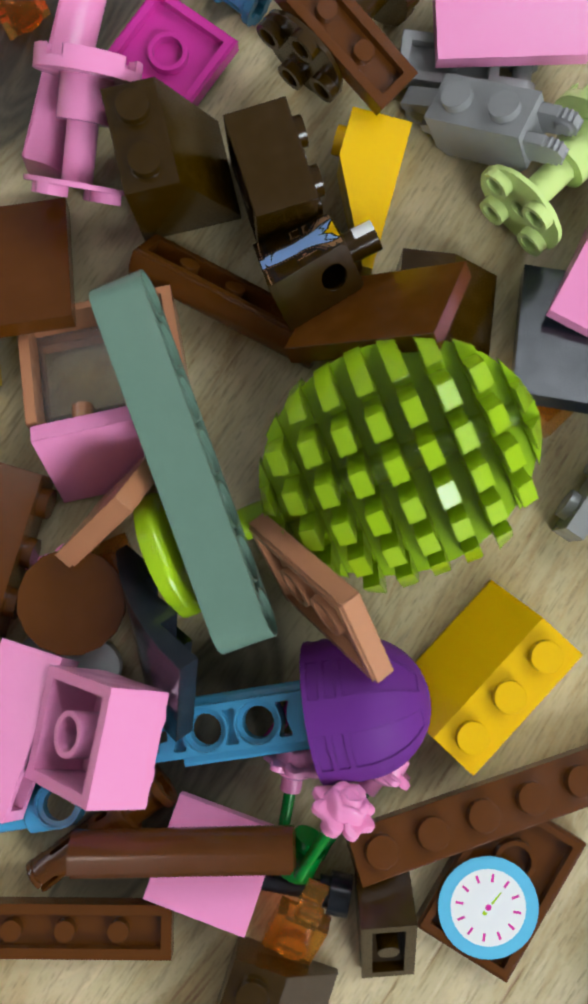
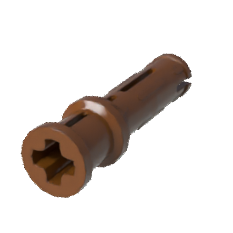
M155 764V774L150 786L146 810L97 811L96 814L73 830L142 828V822L163 806L171 808L176 804L178 800L177 792L168 776ZM73 830L55 842L46 851L27 862L26 871L28 877L37 889L41 888L42 892L48 891L66 876L67 849Z

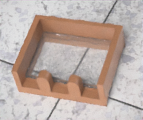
M170 285L154 287L189 380L179 313ZM89 299L84 302L75 303L76 327L17 336L25 424L29 430L30 427L127 406Z

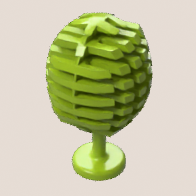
M413 337L418 352L403 353L399 351L394 339L378 340L375 344L362 348L358 346L343 353L344 356L337 358L331 363L327 362L313 372L314 375L306 383L301 378L289 391L285 406L279 416L276 413L266 434L268 440L265 445L263 460L261 457L259 460V492L261 500L236 510L247 541L253 539L248 523L262 513L264 516L268 515L339 576L349 578V573H354L356 578L363 576V589L372 593H387L385 576L396 575L397 581L405 588L419 583L420 571L431 569L434 575L437 576L452 570L450 561L463 554L468 563L484 557L479 544L490 534H493L501 549L513 536V530L507 518L516 506L519 509L522 506L525 508L539 498L531 478L535 462L537 461L540 465L542 447L541 419L536 403L521 379L497 357L496 362L485 353L475 350L474 345L451 337V341L444 340L440 350L433 338ZM159 493L147 494L133 511L135 531L142 556L156 587L168 605L181 617L189 618L201 613V609Z

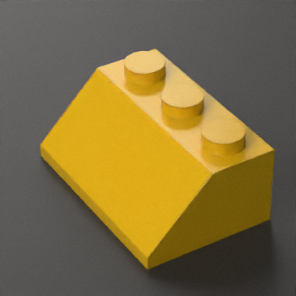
M489 580L415 661L426 680L430 694L431 718L427 733L474 776L578 662L583 654L543 617L494 581Z

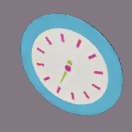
M480 856L461 863L448 875L439 894L438 915L444 933L456 948L474 958L494 960L515 953L529 940L538 920L539 902L533 883L520 867L504 858Z

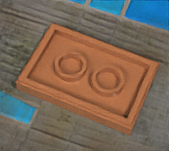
M262 513L248 523L250 526L249 530L285 599L372 681L379 683L394 671L360 593L268 515L264 516Z

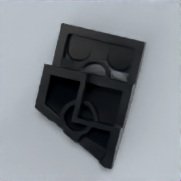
M125 545L116 550L117 568L146 685L169 692L166 721L163 728L177 742L193 730L198 658L191 652L192 639L177 627L178 613L158 596V588L148 571L144 559L128 545Z

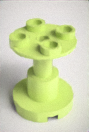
M579 83L572 85L554 103L561 105L563 108L573 109L584 119L576 136L565 137V135L561 134L556 137L560 141H564L563 143L569 148L562 165L543 164L529 178L513 168L500 164L488 166L481 174V188L485 196L479 204L482 213L495 225L499 226L503 223L517 236L521 247L533 256H539L545 249L554 248L562 238L561 224L549 201L565 186L577 188L588 179V84L583 89L578 88Z

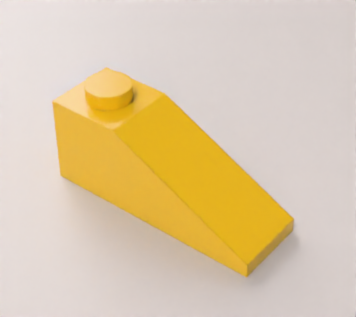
M353 106L348 125L338 124L331 155L339 157L337 179L348 230L370 220L379 240H381L413 122L380 113L376 116L373 111ZM377 253L355 263L360 276L371 275Z

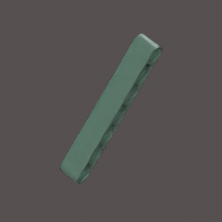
M140 269L90 290L89 301L213 644L220 654L225 655L277 636V623L163 308L150 278L144 270Z

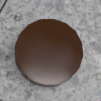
M55 551L41 557L26 571L17 591V614L24 632L40 648L57 655H83L102 647L118 632L126 613V601L120 576L104 557L92 552L87 554L75 567L72 565L69 568L55 556L58 552Z

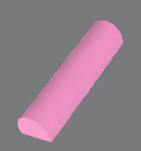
M59 0L49 39V44L52 45L51 53L62 54L63 42L96 48L107 0ZM45 72L41 73L22 158L29 174L61 179L66 121L56 118L59 77Z

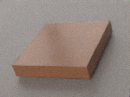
M145 455L99 500L55 554L69 568L72 565L75 567L124 521L154 484Z

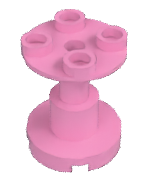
M35 41L32 67L59 77L56 118L66 121L61 179L24 173L23 179L32 181V192L68 198V190L71 187L84 190L83 200L121 206L122 196H125L124 190L93 185L99 127L109 128L100 89L142 80L143 63L136 61L129 62V65H126L127 56L103 49L65 42L62 43V54L51 53L52 45L48 41Z

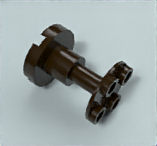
M356 0L371 19L373 18L384 25L393 27L399 26L406 21L420 1ZM271 10L257 25L256 29L262 41L274 51L282 63L278 67L281 77L295 90H300L304 85L316 93L322 100L331 103L342 91L343 77L333 55L318 36L297 17L283 10Z

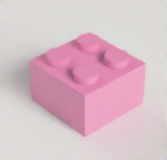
M49 665L25 778L85 811L146 810L150 786L155 774L154 766L161 732L166 721L169 692L106 670Z

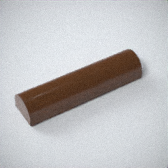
M154 234L133 250L128 274L140 269L144 270L154 287L170 285L173 297L178 302L288 358L284 347L295 329L290 331L270 292L158 234ZM304 362L298 364L308 369H311L315 362Z
M295 826L75 829L68 843L66 876H69V879L291 875L296 868Z

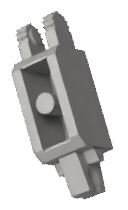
M446 73L439 88L409 86L401 101L402 109H405V116L408 121L419 124L422 131L431 134L436 147L445 154L486 165L500 164L513 168L518 172L526 170L531 161L544 164L549 163L556 166L558 164L562 165L569 148L563 143L564 141H560L559 138H554L553 136L548 137L545 133L562 134L565 137L576 136L584 121L578 112L573 109L544 102L542 91L452 73Z

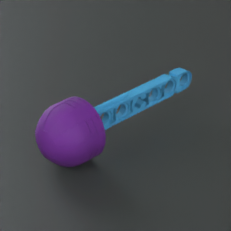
M324 638L314 642L306 641L302 643L300 650V680L195 696L193 730L177 742L167 733V741L159 744L155 763L184 759L185 767L310 749L314 767L322 785H335L339 781L351 783L380 778L403 766L422 744L431 718L429 689L420 668L411 657L387 641L381 640V643L394 671L379 683L372 681L330 640ZM280 701H288L287 716ZM253 706H263L272 713L274 727L269 735L260 737L248 730L246 715ZM201 714H210L220 723L221 735L214 744H205L195 735L194 724ZM286 719L292 731V733L285 734L284 732L286 726Z

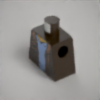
M331 214L321 215L253 244L267 286L290 331L359 291L364 283L355 263L383 250L370 220L341 234Z

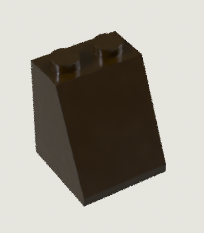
M156 77L100 89L124 195L145 241L154 234L166 237L241 219L219 123L216 119Z

